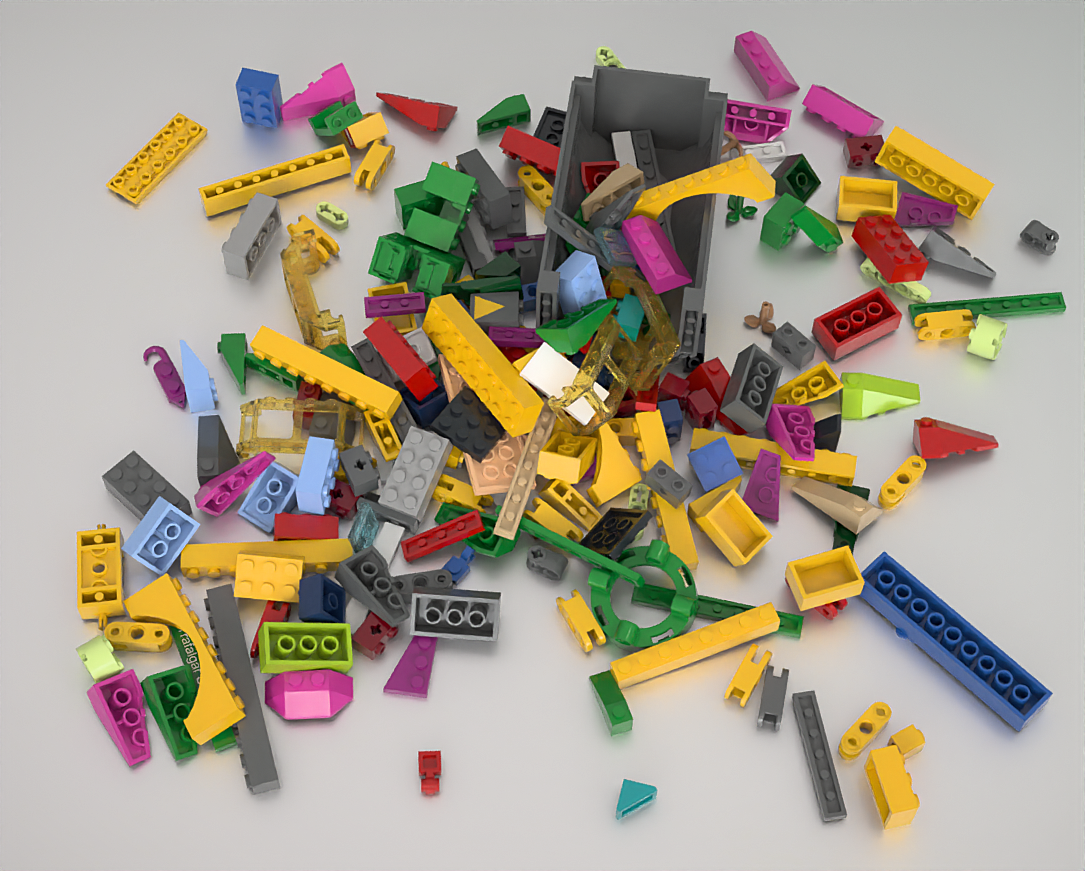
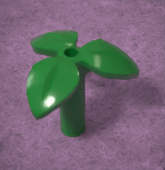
M730 194L728 207L734 211L728 212L726 218L733 222L740 220V214L748 218L754 215L758 208L754 206L743 208L744 197Z

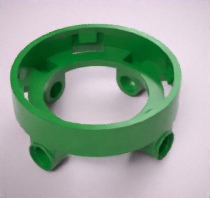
M652 539L649 546H638L623 550L621 556L614 561L629 569L639 566L656 567L670 576L675 584L677 594L673 599L670 615L661 623L648 628H639L630 621L620 620L613 612L611 606V592L619 577L615 576L612 572L593 567L588 578V585L592 589V612L604 635L616 646L635 653L686 634L693 625L698 610V592L690 570L679 557L670 552V546L667 543L657 539ZM679 569L684 573L683 577L685 578L687 585H689L688 587L685 586V582L680 572L678 571ZM600 606L602 607V611H603V613H604V616L606 617L607 621L609 622V624H607V625H606V622H605V620H604V618H603V616H602V613L599 615V609H598V607H600ZM672 629L673 635L670 637L668 635L658 640L657 643H653L651 638L660 636Z

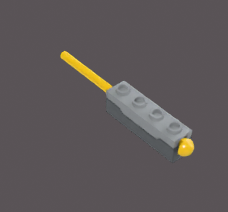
M444 161L441 163V165L450 168L448 162ZM472 208L470 215L466 214L464 221L467 222L463 233L459 232L457 239L460 240L459 244L472 277L476 280L475 272L495 259L496 255H492L491 242L485 238L487 236L486 230L479 223L481 222L479 213L475 212L474 208Z

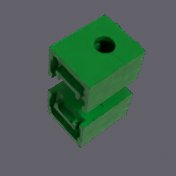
M432 161L422 189L425 192L446 199L440 216H435L414 207L404 235L448 253H452V250L456 251L460 241L457 237L459 232L463 233L467 223L464 221L466 214L470 215L474 205L471 203L472 198L477 196L480 190L479 181L474 177Z
M395 232L379 236L368 274L396 284L411 279L413 271L420 270L412 291L415 293L424 292L425 297L432 299L443 296V283H455L460 280L466 259Z

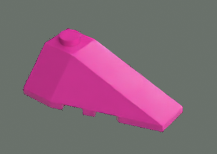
M343 63L324 71L321 74L323 76L315 83H309L307 90L302 94H295L281 105L282 120L287 121L315 115L336 101H340L343 107L352 101H356L355 88Z
M772 404L765 424L770 436L793 460L814 461L815 443L813 438L815 435V418L810 407Z
M263 451L208 481L194 495L197 508L219 517L276 457Z
M128 670L94 684L86 693L96 714L129 767L150 758L148 731L145 726L146 714L142 701L143 690L134 670Z

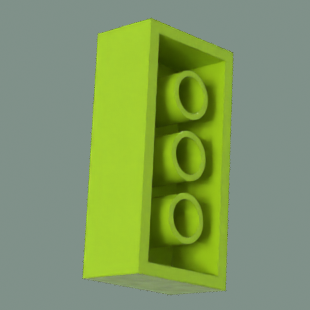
M264 622L258 631L260 673L332 670L341 674H347L353 666L350 623Z

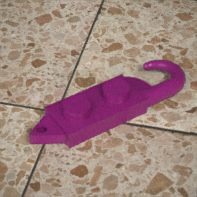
M160 346L149 347L143 354L144 361H148V355L152 352H157L160 355L161 360L153 367L154 373L169 403L173 402L184 408L187 396L185 386L167 351Z

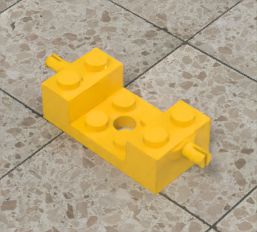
M98 524L97 530L77 532V609L82 620L99 619L98 629L103 631V627L105 630V627L108 625L107 618L126 615V607L123 603L125 594L122 588V558H124V550L121 548L124 545V538L120 527L106 529L105 524H102V528ZM97 566H105L103 572H94V569Z

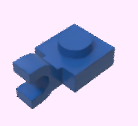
M469 546L463 550L459 559L453 555L442 567V569L451 573L452 583L456 586L470 572L468 564L475 558L474 550Z

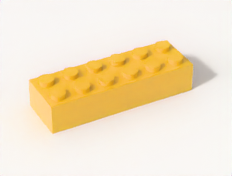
M898 126L894 127L875 160V163L937 200L958 205L957 212L971 220L995 185Z

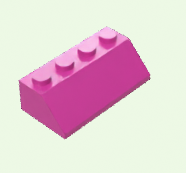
M749 31L735 37L734 52L767 101L800 89L766 37L754 31Z
M812 84L802 102L806 106L805 110L812 114L818 113L822 115V120L827 123L834 122L837 124V129L843 132H851L853 138L873 136L884 123L882 119L825 86Z
M639 215L622 222V238L656 295L692 282L691 276L657 221Z

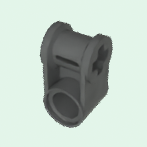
M1032 220L1020 233V238L1025 244L1034 247L1042 254L1051 255L1056 250L1059 235L1040 221Z
M534 545L528 550L526 565L533 572L546 576L550 580L559 581L569 561L560 553Z

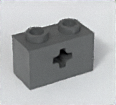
M788 321L773 333L771 346L800 370L813 360L816 345Z
M359 445L339 453L340 465L355 497L379 488L378 480L381 479L378 469L376 467L373 468L371 465L373 460L369 451L365 452L363 446Z
M661 459L646 474L645 484L674 508L678 509L690 496L693 485Z

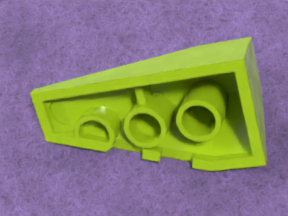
M841 373L840 381L844 386L839 389L841 420H862L873 414H884L887 410L905 408L919 404L921 401L919 384L866 373Z

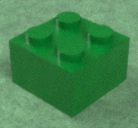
M785 192L764 215L760 240L778 251L783 245L787 246L791 236L800 231L799 226L790 216L803 208L805 203Z

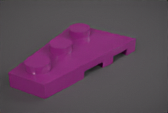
M902 192L895 221L900 227L953 225L958 205Z
M761 449L742 500L753 513L779 522L781 456Z
M414 635L384 686L383 692L427 698L438 637Z

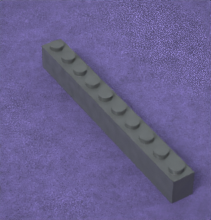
M232 584L206 590L208 598L204 599L206 611L211 610L212 617H208L210 628L216 631V636H213L215 649L219 648L221 655L217 656V659L222 662L227 670L225 673L226 678H230L235 685V695H238L245 704L243 710L246 716L233 724V727L238 726L239 733L235 734L237 746L242 747L244 754H240L242 767H247L248 774L244 775L247 788L252 787L254 795L280 788V783Z

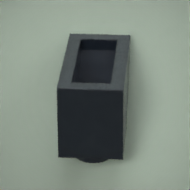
M835 414L815 422V435L813 438L815 449H827L831 452H836L841 434L842 414Z

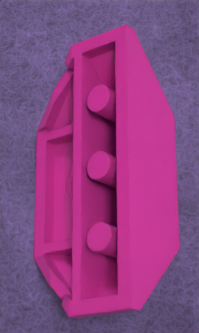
M728 99L724 131L732 132L740 141L758 144L770 143L789 128L792 110Z
M332 670L287 671L265 681V704L286 720L331 718L353 700V677Z

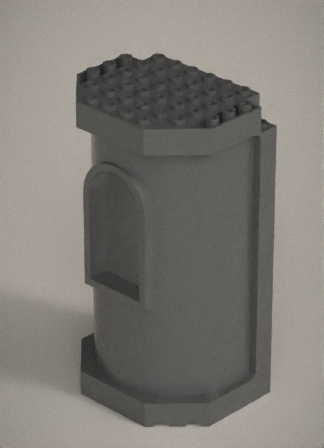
M594 65L592 78L574 76V81L571 83L551 205L573 220L587 195L582 183L581 162L616 161L611 133L630 131L632 138L633 131L650 129L662 184L719 165L728 93L709 91L710 78ZM717 193L689 196L667 207L676 253L691 276L692 282L658 294V301L653 304L648 301L647 305H652L654 308L655 318L664 313L671 315L669 322L663 328L655 326L657 333L653 337L648 338L643 335V328L648 326L641 324L636 342L612 335L614 327H612L607 344L610 345L609 357L613 361V368L640 371V368L660 370L662 366L668 365L670 367L680 363L682 358L687 356L693 358L697 355ZM548 226L536 289V328L552 319H556V322L564 319L559 301L560 272H556V270L571 254L565 245L566 240ZM631 289V295L643 298L641 295H639L637 292ZM611 297V299L617 300L616 305L610 311L612 319L614 315L619 313L616 312L619 300L623 301L624 298Z

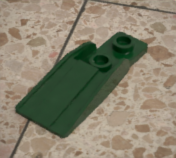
M519 276L462 281L461 283L442 284L443 295L452 294L456 300H464L467 306H470L471 294L519 292L520 300L524 299Z
M837 484L838 489L855 494L866 500L869 498V488ZM833 519L834 541L832 550L849 546L853 555L859 533L855 534Z

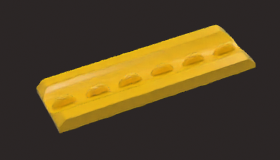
M178 112L106 184V187L119 193L131 202L139 204L206 136L207 128Z

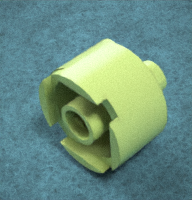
M980 314L976 322V329L972 328L969 334L971 341L968 344L967 352L995 360L1002 347L1001 342L1003 337L1005 338L1008 324Z
M104 634L102 636L98 635L76 648L79 657L89 674L93 676L95 683L119 675L125 669L120 659L117 658L115 653H112L114 649Z

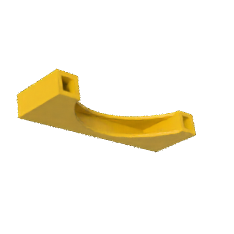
M750 153L643 191L626 220L642 215L656 221L661 212L672 203L699 194H731L746 197L758 203L775 197L776 181Z
M538 349L512 364L519 374ZM599 409L588 422L594 438L598 440L595 474L591 486L586 492L596 508L643 480L640 470L632 464L628 451L622 448L618 435L611 430L606 416Z
M166 573L124 600L123 603L130 617L135 622L160 623L176 627L184 631L194 643L200 661V685L194 706L188 718L183 720L191 738L202 745L246 716L243 710L245 704L238 695H235L234 690L236 687L231 679L226 678L224 674L227 672L221 661H217L215 657L218 655L216 649L212 644H208L206 640L209 638L207 632L203 627H199L198 622L200 619L194 610H190L191 602L180 591L183 588L176 577L173 579Z

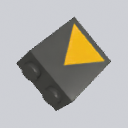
M519 292L471 294L470 316L487 336L489 335V326L516 328L524 326L523 314H520V312H524V301L520 300Z

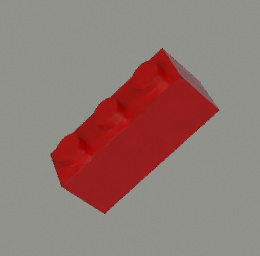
M287 512L275 513L273 541L339 539V517L329 514L316 516L308 513L301 515Z

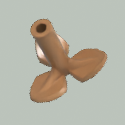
M724 131V135L729 138V142L722 146L721 156L733 148L738 150L739 157L743 156V148L736 136L730 131Z
M767 301L762 303L759 318L754 315H748L744 318L745 322L751 327L756 328L761 324L763 332L773 333L776 331L775 324L767 322L774 315L772 303Z

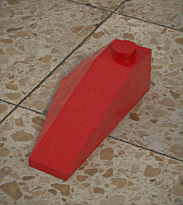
M716 357L700 364L685 378V380L690 382L689 390L693 392L706 388L718 405L716 419L720 421V425L733 435L749 434L720 411L730 380V375L720 359Z
M929 417L914 420L913 444L922 459L945 458L952 452H957V454L961 455L965 454V451L968 449L978 452L998 448L999 446L993 435Z

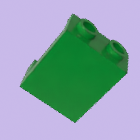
M336 101L308 118V121L317 136H334L362 119L363 115L355 101L344 107L340 101Z

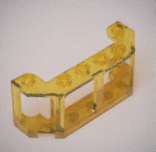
M314 229L295 233L291 238L289 246L280 253L284 281L305 344L322 351L328 345L339 343L347 345V337L342 314L338 315L339 318H333L330 309L319 311L308 275L315 274L320 269L316 235ZM309 251L310 255L302 258L301 253ZM331 330H338V334L335 333L326 336H323L322 331L327 332Z
M613 266L602 282L605 292L614 279L621 280L625 287H634L635 293L633 296L638 297L651 326L645 337L640 329L636 342L627 340L640 370V373L633 372L628 376L629 386L631 390L649 391L663 369L671 361L681 343L659 294L656 295L649 282H644L635 276L636 271L631 267ZM618 302L610 311V314L618 315L619 312H616ZM656 337L658 343L650 351L649 344ZM662 364V366L658 370L657 365Z
M611 312L598 327V333L572 385L562 388L564 395L561 398L557 399L552 395L547 403L573 436L590 435L614 417L643 357ZM620 332L628 342H623L619 339L618 335ZM613 345H615L612 352L615 359H623L619 368L609 355ZM605 364L614 376V379L608 390L609 395L603 402L594 391L593 386ZM583 396L597 414L585 426L580 422L575 426L561 408L570 406Z
M264 397V399H256L240 405L239 443L236 444V454L239 459H249V453L256 456L263 451L268 453L305 454L308 440L301 438L303 411L339 413L337 437L334 440L335 448H338V456L340 452L354 448V446L344 441L346 419L360 421L359 445L363 446L364 410L338 402L335 399L317 401L313 398L297 400L288 397L282 400L274 397ZM262 410L294 411L292 437L289 439L257 437L258 418L262 415ZM246 416H251L250 438L244 441Z

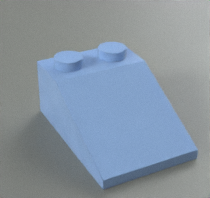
M180 340L185 392L190 411L193 413L215 409L214 401H218L214 378H210L207 368L184 340Z
M273 461L258 476L237 513L271 534L273 532L275 513H290L298 504L295 490L299 475L281 463Z

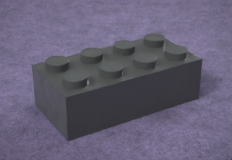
M476 148L456 156V171L474 177L479 181L480 190L477 196H473L472 202L475 210L481 213L484 223H488L491 229L494 230L513 222L510 193Z
M755 343L738 353L720 411L749 434L765 425L783 366Z
M134 450L102 476L106 489L140 521L159 496L186 515L192 514L189 500Z
M415 586L412 592L410 635L497 642L501 592Z

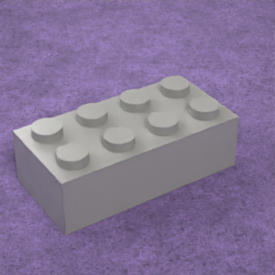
M257 192L254 198L249 200L248 208L245 213L240 215L239 223L232 229L230 238L222 246L221 251L228 274L246 280L249 279L282 223L278 199Z
M411 426L378 503L421 522L453 448L450 440Z

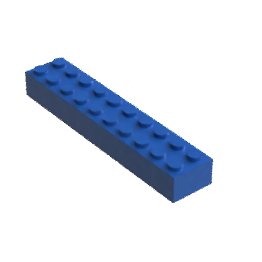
M885 551L861 572L865 583L859 595L1018 732L1048 703L1053 694L1049 689Z

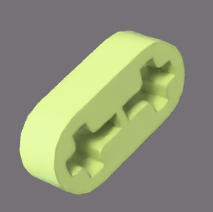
M323 201L317 204L316 215L318 219L337 230L345 229L348 226V215L345 211L329 202Z

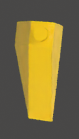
M824 360L777 388L772 404L802 405L825 398L844 386Z

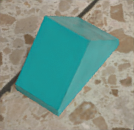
M624 779L616 808L615 817L617 820L656 799L658 791L656 787Z

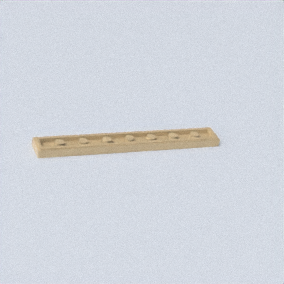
M546 397L541 398L544 402L532 432L528 434L493 534L514 540L537 475L540 450L549 441L560 410L559 405Z

